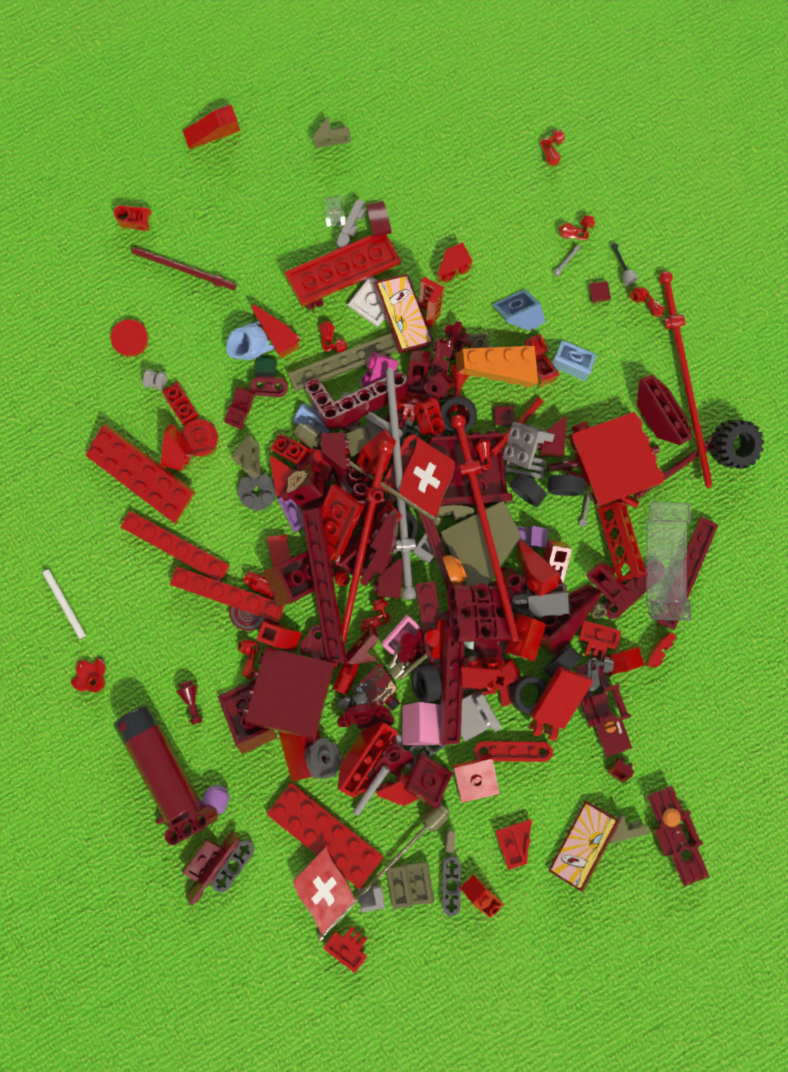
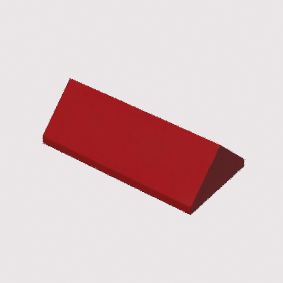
M319 730L317 733L316 740L321 739ZM278 731L291 781L312 777L306 764V757L304 756V750L311 742H308L305 737ZM321 756L322 761L325 760V756Z

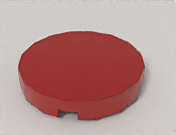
M132 319L123 320L113 328L110 335L111 344L120 355L136 357L147 348L149 334L139 321Z
M194 419L188 422L181 432L183 438L190 445L189 454L196 457H205L211 454L219 442V434L215 426L204 419Z

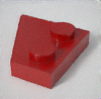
M531 818L495 830L508 870L525 865L528 862V847L530 846V830L532 826Z

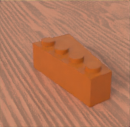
M534 346L462 349L455 354L457 373L489 378L494 381H504L513 385H523V387L527 388L538 384Z

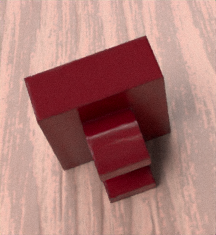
M623 756L610 765L607 773L622 784L629 780L635 772L632 769L633 763L630 762L628 765L623 763Z

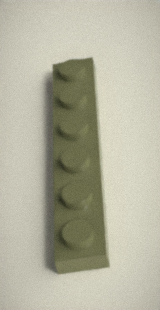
M390 333L290 372L288 375L295 392L305 389V384L309 380L317 379L323 382L366 365L368 358L372 356L373 352L389 356L397 353L398 350Z

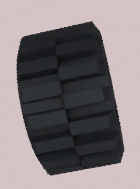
M727 420V422L723 421L720 423L721 426L715 428L716 432H712L711 436L713 439L709 442L712 445L710 452L714 453L712 455L713 459L717 460V463L737 469L749 468L750 465H754L756 459L759 460L761 457L760 452L764 450L762 448L764 440L761 438L763 433L758 432L760 428L754 426L753 422L743 420ZM738 435L740 438V447L738 451L735 453L733 449V442L736 436Z

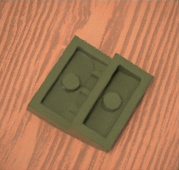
M460 505L441 506L438 517L444 518L451 515L453 522L472 517L474 510L471 507Z
M428 861L389 868L387 876L393 909L435 902Z

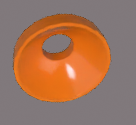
M450 555L442 557L452 585H463L467 576L461 560Z

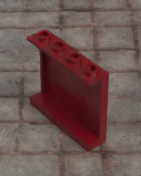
M489 431L486 434H480V432L468 433L466 437L472 460H479L481 465L480 456L475 447L479 439L489 440L491 450L505 436V433H498V431ZM453 433L447 437H444L443 434L432 435V438L426 443L455 461L453 476L442 498L440 507L449 505L476 506L474 496L471 495L468 488L470 483L468 474L462 476L460 464H464L465 461L458 434ZM501 449L496 456L490 453L491 468L489 470L481 468L480 475H476L477 477L484 478L489 485L488 492L482 495L484 506L496 505L502 501L507 504L513 501L512 493L507 491L504 459ZM484 459V463L488 464V460Z
M266 647L265 652L261 653L258 664L261 665L260 669L255 671L254 690L250 689L248 701H250L249 708H245L242 719L245 720V727H249V724L305 737L308 742L315 743L334 670V663Z

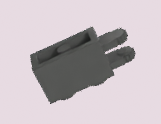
M558 584L556 589L541 597L529 587H526L527 594L515 595L512 598L514 604L528 603V605L514 607L513 613L529 614L530 617L540 618L546 615L561 616L569 613L566 584Z

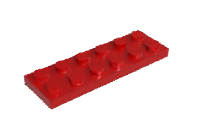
M370 235L285 271L284 276L301 307L398 266L401 264V259L387 235L378 237Z
M107 424L102 425L85 455L173 523L178 522L196 493Z
M292 782L266 814L316 855L327 846L333 863L343 877L358 889L361 888L384 857Z

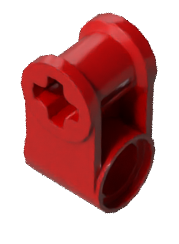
M124 205L115 208L114 217L121 228L139 231L150 230L148 225L149 216L152 215L150 209ZM122 215H128L127 218L120 219Z
M430 397L423 403H416L414 405V412L418 420L420 432L423 435L442 434L445 425L438 401L434 397Z
M512 659L505 661L501 674L485 686L486 690L504 689L522 677Z

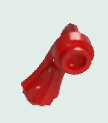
M637 287L632 290L630 294L632 301L637 303L644 301L654 317H661L663 315L664 307L652 298L646 288Z
M249 639L240 640L238 643V652L248 655L242 672L246 679L254 677V654L260 651L259 644Z

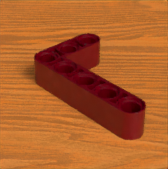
M401 372L394 373L396 400L406 396L408 393L407 377ZM387 377L336 402L332 400L319 380L312 379L305 384L308 400L328 430L341 428L367 415L369 412H374L389 404Z

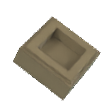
M448 829L446 831L445 850L447 852L454 853L455 829Z

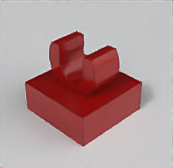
M541 334L525 340L523 343L524 346L535 347L536 357L549 351Z

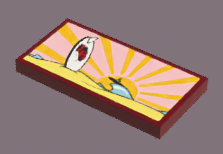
M405 274L374 282V289L398 353L432 345L434 342L409 275Z
M585 801L548 871L580 892H584L621 821Z

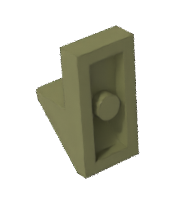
M327 117L313 136L315 148L351 143L349 127H337L331 130L329 117Z
M247 436L233 453L231 459L239 466H242L243 470L254 479L260 477V444L251 436Z
M619 813L616 818L621 822L610 843L649 834L646 824L640 823V821L631 822L629 827H627L624 815Z

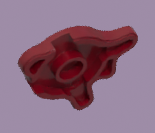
M377 700L370 704L356 705L348 708L337 719V725L339 727L351 728V724H358V729H365L383 721L390 726L394 724V717L389 716V709L384 708L383 701Z

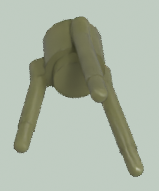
M423 642V644H422V646H421V649H423V648L425 647V643H424V642ZM399 643L392 660L388 664L390 667L388 672L400 681L422 663L428 655H423L408 668L410 663H403L400 660L396 662L398 652L401 649Z

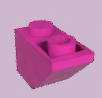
M373 352L367 361L368 369L366 375H363L361 380L362 389L386 378V370L388 368H392L395 373L399 362L394 357Z

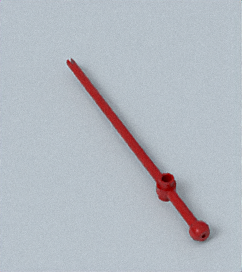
M664 271L659 274L658 280L664 286L670 315L669 318H664L666 329L672 328L703 479L705 487L711 488L712 479L680 326H685L684 314L678 315L671 287L673 275L669 271Z
M456 415L452 417L451 425L457 430L465 461L464 464H460L462 476L467 474L469 476L512 641L517 642L519 639L476 476V472L481 471L479 460L473 461L464 430L466 424L465 417L463 415Z
M381 440L377 444V449L380 453L372 487L365 491V496L369 503L341 625L344 644L346 643L376 503L381 502L384 497L380 490L387 454L393 449L392 443ZM334 663V667H340L341 663Z

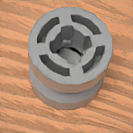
M146 369L143 377V387H155L157 390L163 391L167 382V373H156L154 370Z

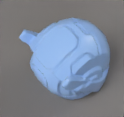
M259 321L237 328L230 333L227 341V354L230 357L252 360L274 349L273 345H269L265 332L259 327Z

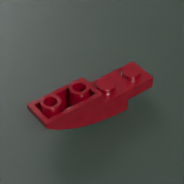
M395 510L389 514L385 513L380 521L383 525L371 537L373 543L370 547L374 548V551L369 557V560H371L369 566L365 565L361 571L360 576L362 578L359 582L365 587L372 581L376 572L382 575L391 562L398 535V516Z

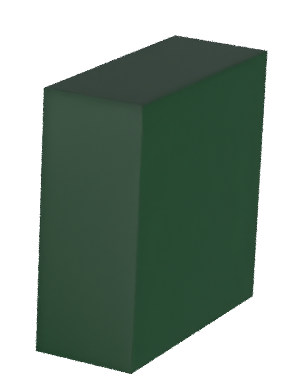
M259 357L255 376L275 377L278 361Z

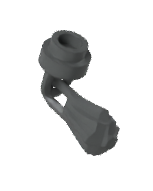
M605 657L604 662H599L595 658L588 661L586 676L593 680L588 691H594L600 686L599 666L603 667L605 673L613 671L614 660L610 659V657ZM591 663L595 666V670H591Z
M365 693L353 696L354 700L349 696H342L338 707L345 711L349 708L350 703L354 704V706L369 704L368 696Z

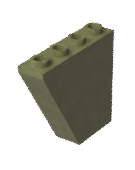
M504 501L486 509L500 567H502L522 537ZM479 514L441 531L443 536L440 539L444 547L448 546L451 552L449 555L461 560L467 576L465 578L466 585H476L478 583L490 585L495 576Z

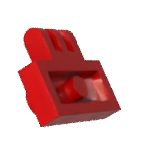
M408 392L406 396L396 400L397 410L404 411L403 420H407L408 415H411L410 421H414L416 416L414 405L418 402H425L428 398L425 394Z
M584 620L578 640L587 642L584 655L589 656L591 649H593L592 657L596 658L598 651H601L599 659L604 660L607 648L617 650L621 631Z
M353 926L348 929L344 936L335 930L323 949L352 972L356 973L367 958V954L360 950L367 937L363 936L360 942L357 941L361 933L357 931L352 937L351 934L355 929Z

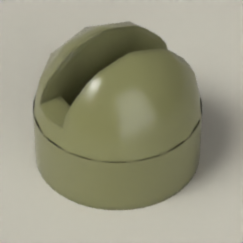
M598 602L591 610L592 617L601 618L607 614L603 603Z

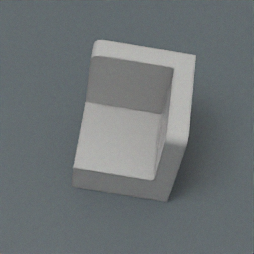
M425 533L413 554L429 564L434 557V553Z
M381 884L373 885L360 899L361 912L385 908ZM362 887V888L358 889L359 894H360L366 887Z

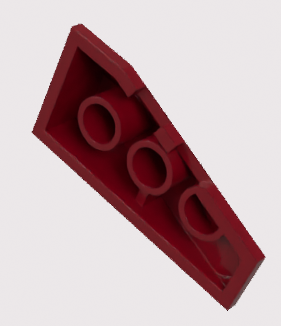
M586 584L568 594L569 613L561 616L531 617L546 624L540 647L557 656L570 643L603 593L598 588Z

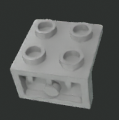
M513 422L503 459L530 469L538 443L544 444V441L553 442L555 434L531 425Z
M481 689L462 698L461 735L465 741L491 727L495 732L502 728Z

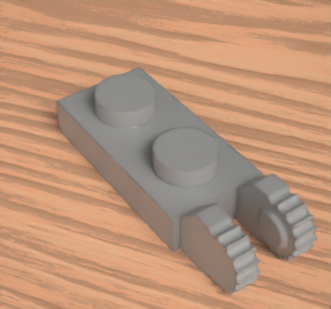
M359 199L356 200L336 242L337 249L350 244L349 238L355 235L358 228L356 225L358 220H362L365 215L364 202Z

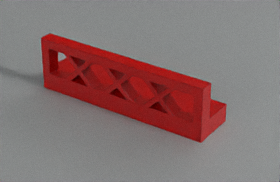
M423 277L421 280L419 304L421 308L427 311V325L433 328L442 310L445 287Z
M617 501L599 508L598 513L617 578L622 582L634 577L641 578L647 576L626 503ZM613 509L614 517L610 522L606 519L604 512ZM613 527L619 530L616 540L611 537ZM618 545L624 547L625 552L622 558L616 554ZM625 563L629 565L631 573L623 576L621 568Z

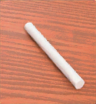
M49 569L45 570L42 574L78 638H84L86 634Z

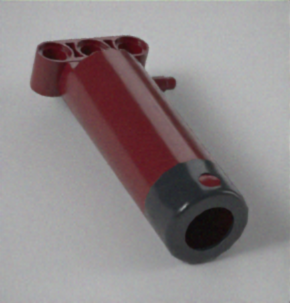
M148 705L136 708L113 723L117 734L162 814L155 820L156 824L159 825L166 822L169 826L164 833V838L168 844L176 845L217 820L218 812L213 806L204 807L198 794Z

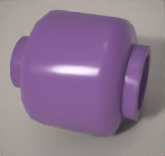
M214 785L207 788L201 803L204 807H215L218 814H222L225 812L230 801V795L227 789Z

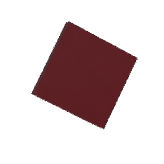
M421 753L416 759L404 790L432 808L437 809L450 781L452 772Z

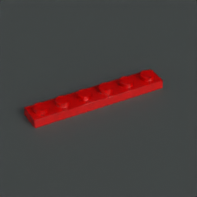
M129 511L121 525L122 529L219 582H222L230 568V565Z
M176 567L170 583L173 587L277 623L280 622L286 606L278 607L274 600Z

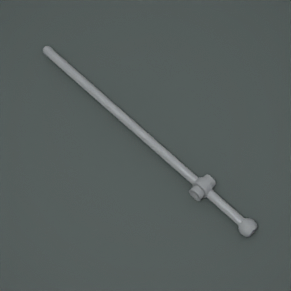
M388 368L386 370L391 435L396 440L393 450L396 492L399 493L403 473L393 369ZM397 497L398 512L403 516L399 521L400 539L397 540L395 551H401L405 584V588L402 590V597L404 599H415L417 591L412 587L409 552L410 550H415L416 544L414 538L409 539L405 502Z

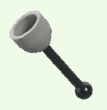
M613 243L611 249L615 251L624 269L622 281L625 286L631 285L639 278L636 272L627 269L618 250V244Z

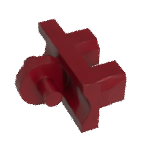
M456 321L455 324H446L444 334L453 340L454 347L450 358L456 360V353L472 345V342L468 340L469 333H466V328L459 321Z

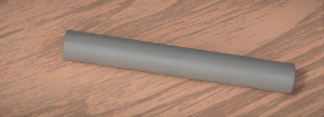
M382 766L353 809L355 815H360L390 770L388 766Z

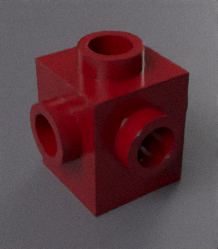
M444 370L436 375L434 373L425 380L427 383L423 388L428 398L434 397L436 400L441 399L443 401L451 395L449 391L456 384Z

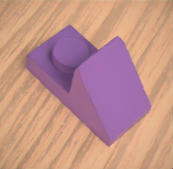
M536 526L517 527L522 536L520 540L532 548H546L549 529Z

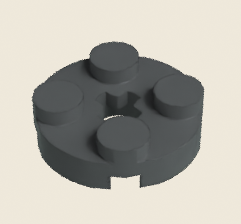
M260 473V477L254 479L248 474L241 479L238 487L240 501L253 511L267 509L276 498L273 480L263 473ZM255 487L263 490L258 497L252 494Z
M327 738L317 739L315 743L311 742L304 750L306 764L313 778L326 779L333 777L338 772L336 769L341 763L340 751L337 745L328 741L329 739ZM321 756H325L324 761H322Z

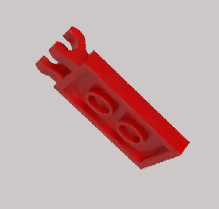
M336 484L331 485L322 506L330 561L333 560L335 562L338 560L339 555L344 553L364 508L361 502Z
M559 667L530 714L533 720L528 728L533 730L532 734L540 736L543 732V724L546 723L548 726L544 729V734L549 735V740L556 741L559 735V728L565 729L592 685L593 680L588 676Z

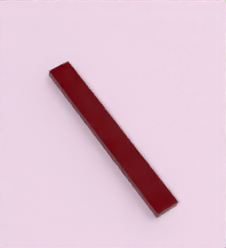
M322 508L301 510L326 660L331 663L346 662L347 656Z

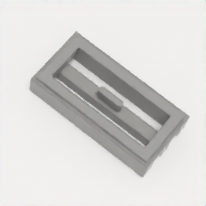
M533 458L532 463L541 464V466L531 465L530 469L539 471V474L512 469L510 465L522 466L510 461L506 463L505 472L516 475L521 473L527 477L543 479L546 460Z

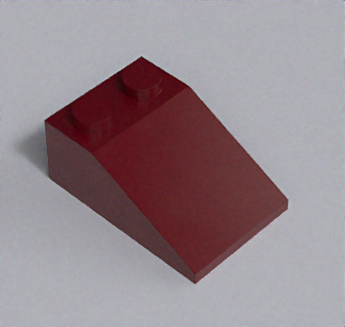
M351 460V462L359 466L357 460ZM350 466V469H346L347 476H342L333 468L336 485L364 505L359 519L365 518L369 503L366 499L365 491L372 487L373 480ZM384 497L381 502L376 503L373 517H376L383 509Z
M308 551L262 571L278 607L293 603L315 591Z
M253 681L217 696L234 743L241 754L278 738L275 730L250 724L249 727H245V720L242 717L244 709L249 708L250 701H248L250 689L254 690L255 683Z

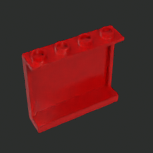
M636 412L573 433L568 438L596 509L607 503L654 486H660L664 483V474L657 466L656 454L650 449L649 437L646 433L644 434L642 420L636 415Z

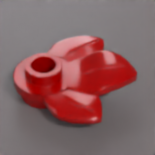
M444 619L438 620L437 630H430L424 636L426 643L433 647L431 657L437 659L443 658L444 626H451L450 622Z
M99 658L93 664L86 660L78 661L76 665L78 676L71 680V685L81 692L88 690L97 693L103 690L105 687L103 676L106 671L103 660Z

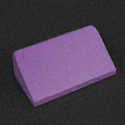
M281 497L277 498L293 531L296 532L304 528L302 513L292 499L285 502Z

